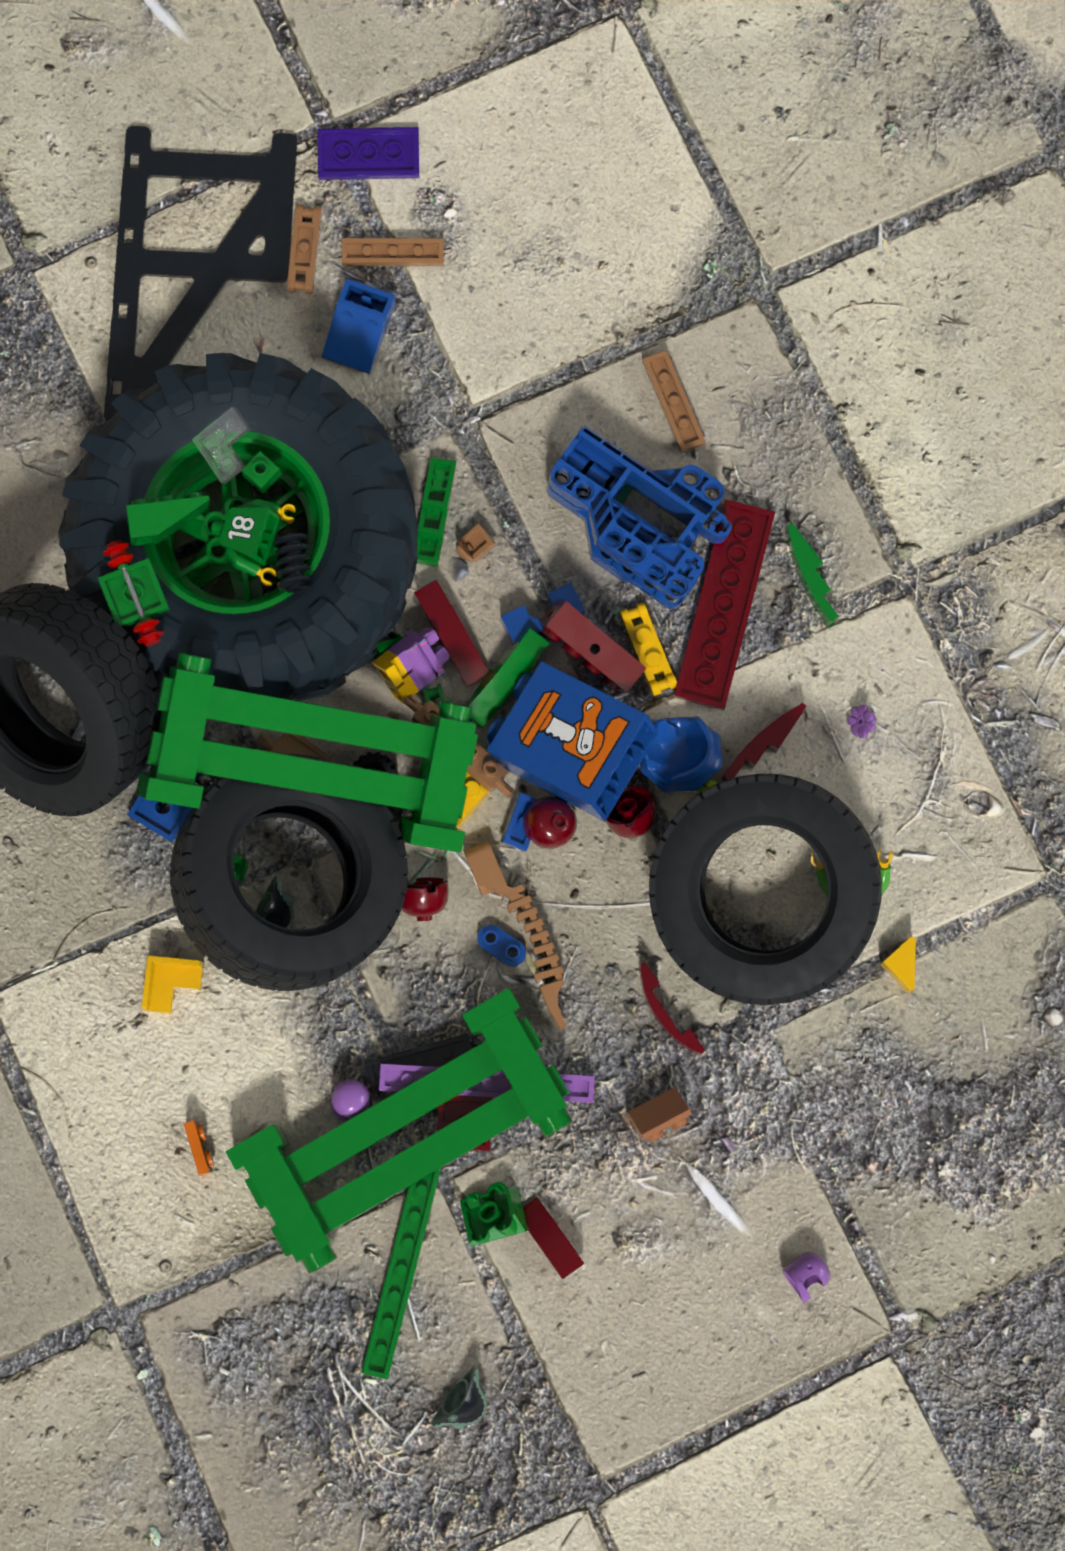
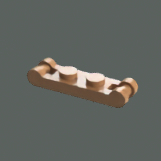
M296 204L287 292L295 293L296 290L305 291V294H313L322 206L306 208L304 205ZM312 218V223L303 222V219ZM297 274H305L306 280H296Z

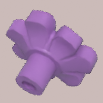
M867 705L853 706L851 709L853 716L847 717V724L854 725L851 728V732L855 736L858 735L859 738L868 737V732L874 731L877 719L873 712H868Z

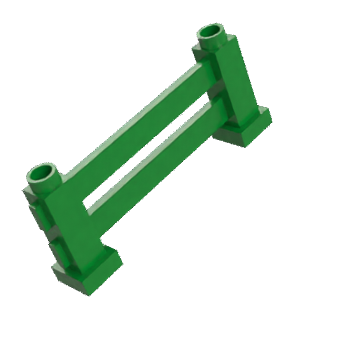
M179 653L177 666H170L168 677H162L156 708L162 710L158 731H152L146 763L151 765L150 773L140 771L136 791L145 800L200 809L204 787L195 782L196 773L410 809L412 810L410 818L400 817L399 830L402 834L400 839L412 845L461 853L465 831L457 828L456 824L457 819L462 818L468 788L464 784L468 765L472 766L478 738V734H475L476 724L469 722L472 707L441 701L438 715L431 714L429 725L218 687L213 686L215 676L209 673L212 659L186 653ZM206 720H218L422 757L419 776L413 777L203 740Z
M510 988L462 1014L472 1034L476 1037L483 1034L485 1042L307 1145L286 1155L283 1149L291 1144L281 1126L272 1124L225 1151L235 1170L247 1171L250 1176L244 1181L259 1208L263 1209L266 1207L276 1225L271 1227V1230L285 1256L293 1255L296 1262H302L308 1274L337 1259L331 1247L334 1244L329 1234L331 1231L526 1118L530 1117L533 1124L539 1126L544 1137L557 1132L573 1122L567 1111L569 1107L563 1098L570 1093L555 1066L545 1067L536 1051L543 1047L528 1019L525 1018L519 1021L516 1014L523 1010ZM499 1071H504L513 1087L512 1089L312 1203L303 1186L304 1184Z

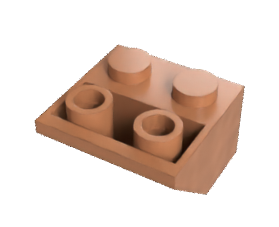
M676 1087L627 1112L640 1140L644 1141L647 1139L649 1144L665 1135L663 1130L670 1126L674 1131L689 1122L687 1117L692 1114Z

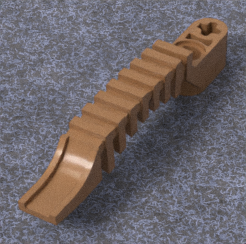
M488 840L463 850L481 895L494 893L509 899L510 904H507L509 914L521 909L522 912L516 914L518 923L528 919L531 921L524 925L525 933L535 931L537 934L529 936L531 945L539 942L542 944L533 948L534 956L537 957L543 954L547 956L546 958L534 961L536 970L551 966L550 970L534 974V980L537 983L555 977L556 982L540 986V991L560 1030L566 1028V1023L558 1006V993L564 984L562 978L564 971L562 966H558L559 957L553 953L554 945L553 942L549 943L548 931L543 930L542 918H537V909L531 906L532 900L530 895H521L525 893L523 884L514 888L507 886Z

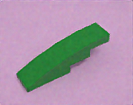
M431 457L418 524V564L436 567L439 565L457 461Z
M791 522L787 525L785 534L793 564L809 600L826 626L829 627L836 622L839 615L825 599L829 595L831 588L817 572L821 569L823 562Z
M526 627L513 648H508L494 670L490 669L465 705L472 707L470 719L480 727H483L514 692L519 679L532 669L550 643L531 628Z

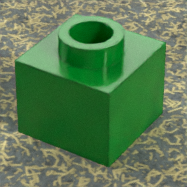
M260 451L241 470L243 476L263 494L282 475L280 468ZM260 466L266 468L263 473H257L256 470Z

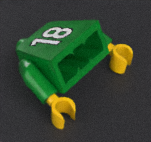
M254 499L242 504L240 507L230 508L225 521L216 519L212 524L213 535L220 536L219 544L225 548V555L237 568L252 576H260L261 582L268 586L272 585V583L266 581L263 575L266 572H270L276 576V572L272 568L262 569L260 565L265 566L280 519L286 524L294 522V518L287 517L284 512L290 511L295 513L296 508L291 504H286L281 508L277 503Z

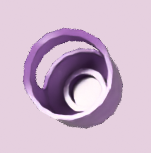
M347 1079L340 1082L334 1088L331 1108L339 1120L346 1122L370 1108V1094L362 1082Z
M814 1252L801 1254L782 1269L783 1274L798 1293L803 1304L811 1299L807 1291L811 1285L819 1283L824 1287L830 1280V1270L826 1262Z

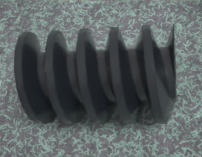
M287 534L278 537L274 541V546L278 548L275 551V557L279 559L275 564L280 569L276 575L281 580L278 582L277 587L281 591L305 593L313 589L311 586L304 585V582L312 579L309 575H303L304 571L311 569L310 565L302 563V561L310 558V555L302 554L301 552L309 548L308 544L301 543V540L308 537L306 534Z

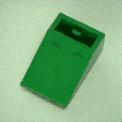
M201 492L187 494L186 498L175 499V496H163L159 498L158 502L148 503L147 499L131 501V505H126L131 547L160 543L208 510L209 495L203 496Z

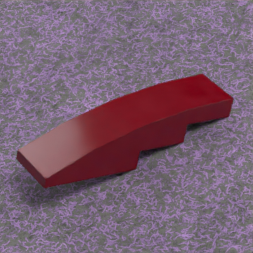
M434 580L414 591L413 593L433 630L437 633L442 645L449 653L450 659L465 685L468 686L486 676L488 669L438 581Z
M801 703L762 730L738 754L723 774L722 780L726 781L735 778L744 764L753 769L767 748L777 753L807 705Z

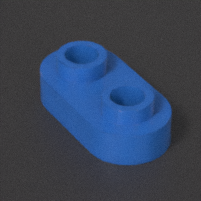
M495 925L484 926L479 931L477 937L478 944L485 952L509 967H516L523 963L526 957V949L520 941ZM487 934H494L496 940L492 943L487 942L485 939ZM515 948L518 951L517 956L510 957L508 950Z

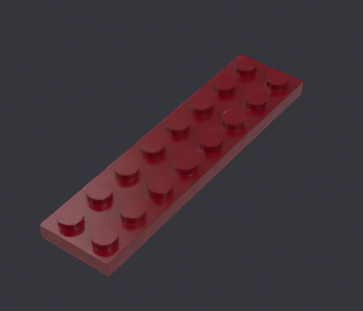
M725 499L722 514L732 524V528L723 543L713 544L674 698L720 710H725L775 516L773 511ZM718 526L717 533L722 531L723 526Z

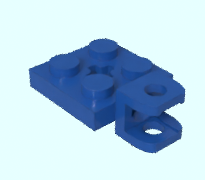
M196 773L195 782H198L200 773ZM139 795L127 816L173 843L177 838L180 827L193 807L169 804L170 811L160 814V808L157 806L159 802L145 800Z

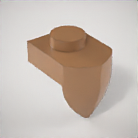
M478 523L465 536L457 540L456 551L462 559L469 562H477L497 544L483 525Z

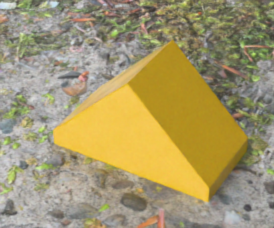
M916 937L908 938L880 964L905 992L909 993L915 990Z

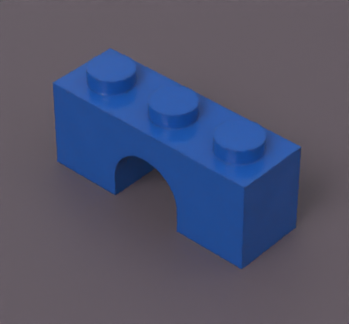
M571 583L547 594V600L551 607L559 598L567 601L584 615L585 609ZM524 605L501 616V623L513 646L526 627L531 628L540 636L544 635L545 638H548L541 631L544 628L539 623L541 619L530 616Z

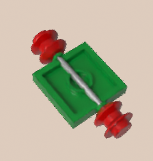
M121 540L113 541L106 546L107 549L103 552V555L111 557L107 564L108 567L118 568V570L98 577L113 619L122 628L137 623L133 629L135 633L141 634V638L137 642L145 644V646L155 645L161 641L160 637L163 636L164 632L157 631L156 629L159 620L150 617L170 609L152 563L147 558L128 565L134 557L133 554L126 553L129 543H122Z

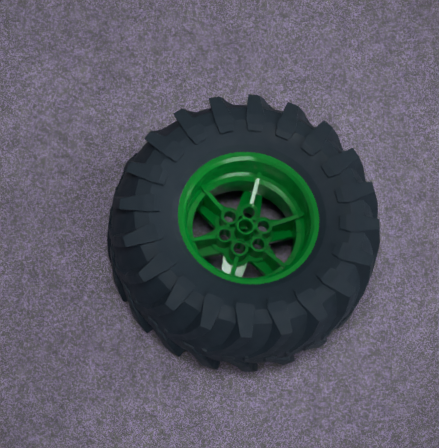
M232 353L206 354V366L173 364L155 371L158 379L157 384L150 387L127 390L111 402L118 412L110 420L88 431L79 445L87 453L81 459L80 464L65 479L62 496L69 498L67 509L64 510L58 536L59 545L66 557L64 567L69 590L81 595L82 599L87 598L98 605L97 610L102 608L113 618L98 577L114 572L118 568L108 567L107 564L111 557L104 556L103 552L107 549L106 546L113 541L121 540L122 543H129L126 553L133 554L134 557L128 565L147 558L150 559L170 609L150 617L159 620L156 629L157 631L164 632L163 636L160 637L161 641L155 645L145 646V644L137 642L141 638L140 633L133 631L137 623L123 628L127 632L125 637L128 638L130 636L140 649L137 653L142 652L150 665L147 670H152L157 681L155 687H159L160 690L162 677H168L170 666H177L179 653H186L212 659L209 673L215 676L213 686L295 701L329 695L346 683L344 675L348 676L374 659L378 653L376 645L380 643L379 641L383 637L387 636L401 619L407 604L405 596L407 589L411 588L418 559V524L415 511L416 506L408 474L397 450L392 445L377 417L357 398H352L335 380L312 368L306 373L284 358L259 353L257 362ZM259 451L280 468L282 475L275 482L289 491L269 502L277 503L281 508L286 504L293 505L296 508L295 513L286 511L284 514L287 517H293L294 521L303 513L306 514L309 530L307 544L309 548L305 552L303 550L301 552L302 554L310 555V558L302 561V563L311 566V569L304 571L303 575L312 577L310 581L304 582V585L313 588L312 591L288 593L277 588L263 595V583L260 580V576H252L237 568L225 554L221 557L213 555V551L217 547L223 546L219 544L220 536L213 535L210 526L216 519L225 521L230 508L241 506L253 500L249 481L243 476L241 470ZM260 466L256 472L263 473L266 468ZM222 478L221 510H206L179 529V531L205 543L203 549L183 570L180 569L176 559L174 547L175 532L158 544L131 547L126 515V505H131V501L147 499L148 503L158 502L159 498L163 496H175V499L186 498L187 494L198 492L206 485ZM281 519L265 566L260 565L262 569L272 568L275 571L280 570L275 564L279 559L275 557V551L278 548L274 546V541L280 537L279 533L290 525L284 523ZM225 573L230 574L236 600L220 598L202 589Z

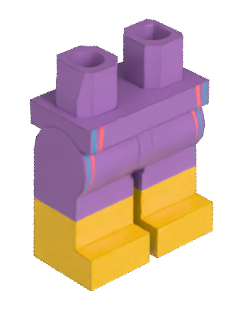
M426 627L418 634L411 630L406 634L405 638L401 639L372 662L382 679L385 680L384 682L393 697L401 703L410 694L414 696L424 686L432 683L436 676L440 677L445 673L442 665L450 658V655L441 645L436 646L433 650L430 648L439 640V637L429 627Z

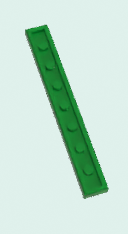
M441 1168L408 1187L361 1372L363 1374L386 1380L389 1378Z

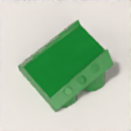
M496 1182L490 1185L487 1193L480 1195L477 1192H473L467 1195L465 1199L460 1200L468 1241L471 1247L520 1234L529 1229L520 1198L522 1196L515 1185L507 1187L502 1182Z

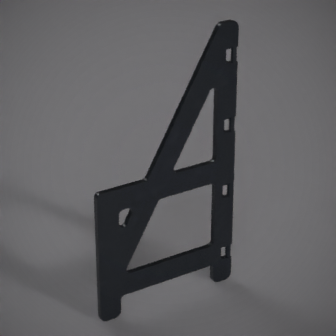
M130 126L126 130L107 387L104 405V418L106 421L110 420L118 412L111 404L120 396L119 394L112 395L113 381L122 382L121 394L127 390L155 385L158 382L155 371L170 365L228 281L287 282L298 146L295 135L277 133L272 138L271 154L269 156L153 151L151 149L152 134L149 128L145 126ZM131 155L139 156L138 168H130ZM150 178L258 182L261 184L260 189L216 252L146 250L143 248L148 181ZM125 229L133 231L132 243H124ZM258 238L265 239V248L262 255L249 254L250 248ZM142 277L193 279V285L142 357H137L135 349ZM119 305L128 306L127 318L118 319Z

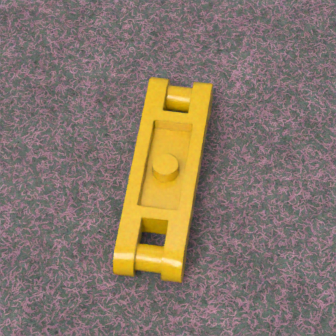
M644 602L636 604V607L627 610L626 608L620 610L621 620L637 659L646 667L643 674L652 695H659L662 690L670 688V690L676 688V678L672 673ZM640 617L642 624L633 626L632 620ZM663 672L665 679L657 681L654 676Z

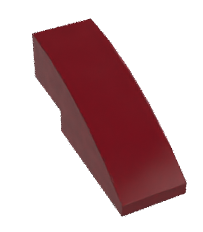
M538 1197L523 1207L529 1233L562 1279L585 1264Z

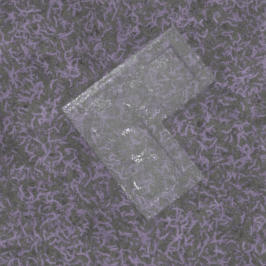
M231 407L192 439L220 482L225 484L245 467L231 445L251 430L236 407Z

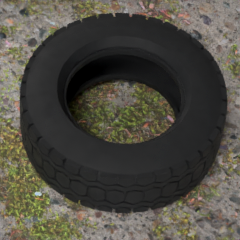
M27 583L17 585L0 593V789L5 788V793L14 799H20L21 803L31 808L36 807V810L48 814L67 817L82 816L92 813L111 802L139 778L140 771L145 772L150 765L146 763L151 734L152 731H158L162 710L156 709L160 690L159 687H155L157 681L152 670H147L150 665L143 653H137L140 650L130 636L128 638L125 637L127 632L117 621L112 623L113 618L102 608L97 610L98 605L87 598L82 599L81 595L71 590H65V588L44 583ZM16 657L33 663L62 687L82 720L86 734V743L65 735L39 713L20 681Z
M288 754L301 757V754ZM303 755V756H302V757H305V758H311V759L320 760V758H318V757H313V756H309V755ZM222 777L202 796L200 809L192 808L179 829L172 851L170 863L171 895L173 904L176 906L175 911L181 925H184L185 933L190 941L195 943L194 946L204 957L207 956V960L216 968L222 969L223 973L236 980L240 979V982L253 987L258 986V988L273 991H297L314 988L339 978L359 965L379 948L393 929L405 900L404 895L407 891L408 877L406 876L408 875L407 858H405L407 854L404 841L400 839L402 834L397 822L392 821L394 816L387 805ZM288 818L305 823L324 836L334 849L343 873L342 897L334 916L329 922L315 928L290 929L269 922L249 906L238 888L233 866L235 846L245 827L262 819Z
M754 774L735 777L720 782L694 797L675 815L662 834L653 856L649 877V900L652 918L664 947L676 964L691 979L707 990L733 1001L754 1005H776L794 1002L827 988L844 975L858 959L871 938L878 920L882 898V878L879 860L873 842L861 821L834 794L804 779L783 774ZM767 825L791 831L811 845L823 863L828 881V900L825 912L816 929L795 945L777 950H759L747 947L723 932L709 911L705 895V877L710 860L718 847L727 838L747 827Z

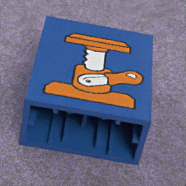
M541 661L534 674L527 672L519 679L514 690V699L517 702L507 718L500 716L491 725L486 739L487 744L490 745L487 751L507 771L605 822L659 732L647 714Z

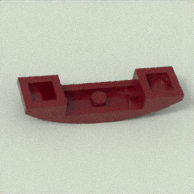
M645 962L641 964L639 968L642 991L656 1021L683 1048L697 1055L704 1053V1048L691 1029L683 1034L679 1032L652 992L659 987L660 983Z

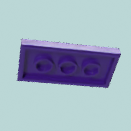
M419 127L318 129V180L420 178Z

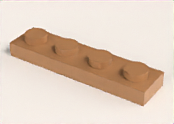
M342 238V266H444V238Z
M667 350L644 358L642 363L681 454L705 445L706 441Z

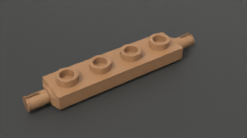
M411 694L403 702L415 712L411 720L415 723L429 725L431 714L438 715L439 707L431 700L421 705ZM476 743L472 766L468 765L467 773L488 792L497 788L508 799L515 792L504 781L508 771Z

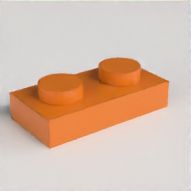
M194 1120L184 1123L199 1176L212 1173L211 1167L214 1166V1160L210 1150L205 1151L203 1141L207 1140L203 1125H198L197 1121Z

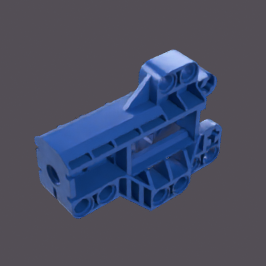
M586 425L580 429L562 457L552 468L547 484V493L553 500L585 521L590 560L621 581L633 584L669 609L678 608L683 603L703 571V559L690 549L698 535H701L711 543L720 544L727 539L732 528V524L726 519V516L716 510L724 495V487L720 481L695 465L652 471ZM589 462H592L593 465L586 475L582 474ZM691 475L695 478L696 483L688 484L684 481L683 477ZM611 476L614 477L615 479L612 481V483L606 490L604 486L607 484ZM626 484L687 526L677 541L616 500ZM708 489L714 490L717 493V498H708L705 491ZM712 517L713 519L711 523H709L707 529L704 528L708 519ZM718 526H723L722 531L719 533L714 531ZM601 550L612 558L609 559L603 557L601 554ZM622 565L631 570L633 573L625 572L622 568ZM690 570L691 572L687 578L683 576L684 572ZM649 575H653L657 579L651 578ZM644 580L653 585L654 588L647 587L644 584ZM680 581L683 583L682 587L678 585ZM671 590H676L679 594L673 593ZM665 594L672 599L679 600L675 603H671L666 599Z

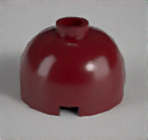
M631 786L630 791L622 793L606 819L608 827L618 836L623 838L639 837L650 830L655 823L657 809L650 792L644 787Z
M547 796L536 799L532 802L533 804L530 805L529 809L525 811L523 816L525 835L539 848L555 849L564 846L573 838L577 830L575 811L568 802L561 798Z
M421 877L416 878V882L409 885L407 882V891L404 895L405 900L402 911L409 916L417 917V921L432 920V915L440 913L447 904L449 898L448 880L444 881V878Z

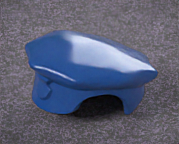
M698 716L664 718L652 722L659 733L641 761L640 771L663 792L698 791L722 768L720 735L708 727Z

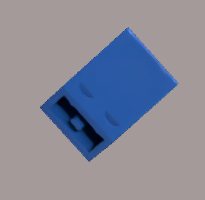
M346 278L336 305L322 358L370 374L396 307L395 295Z

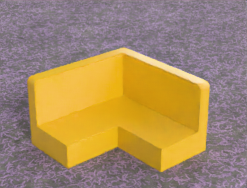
M148 955L141 1009L147 1012L172 1014L175 988L201 990L204 963L200 960Z

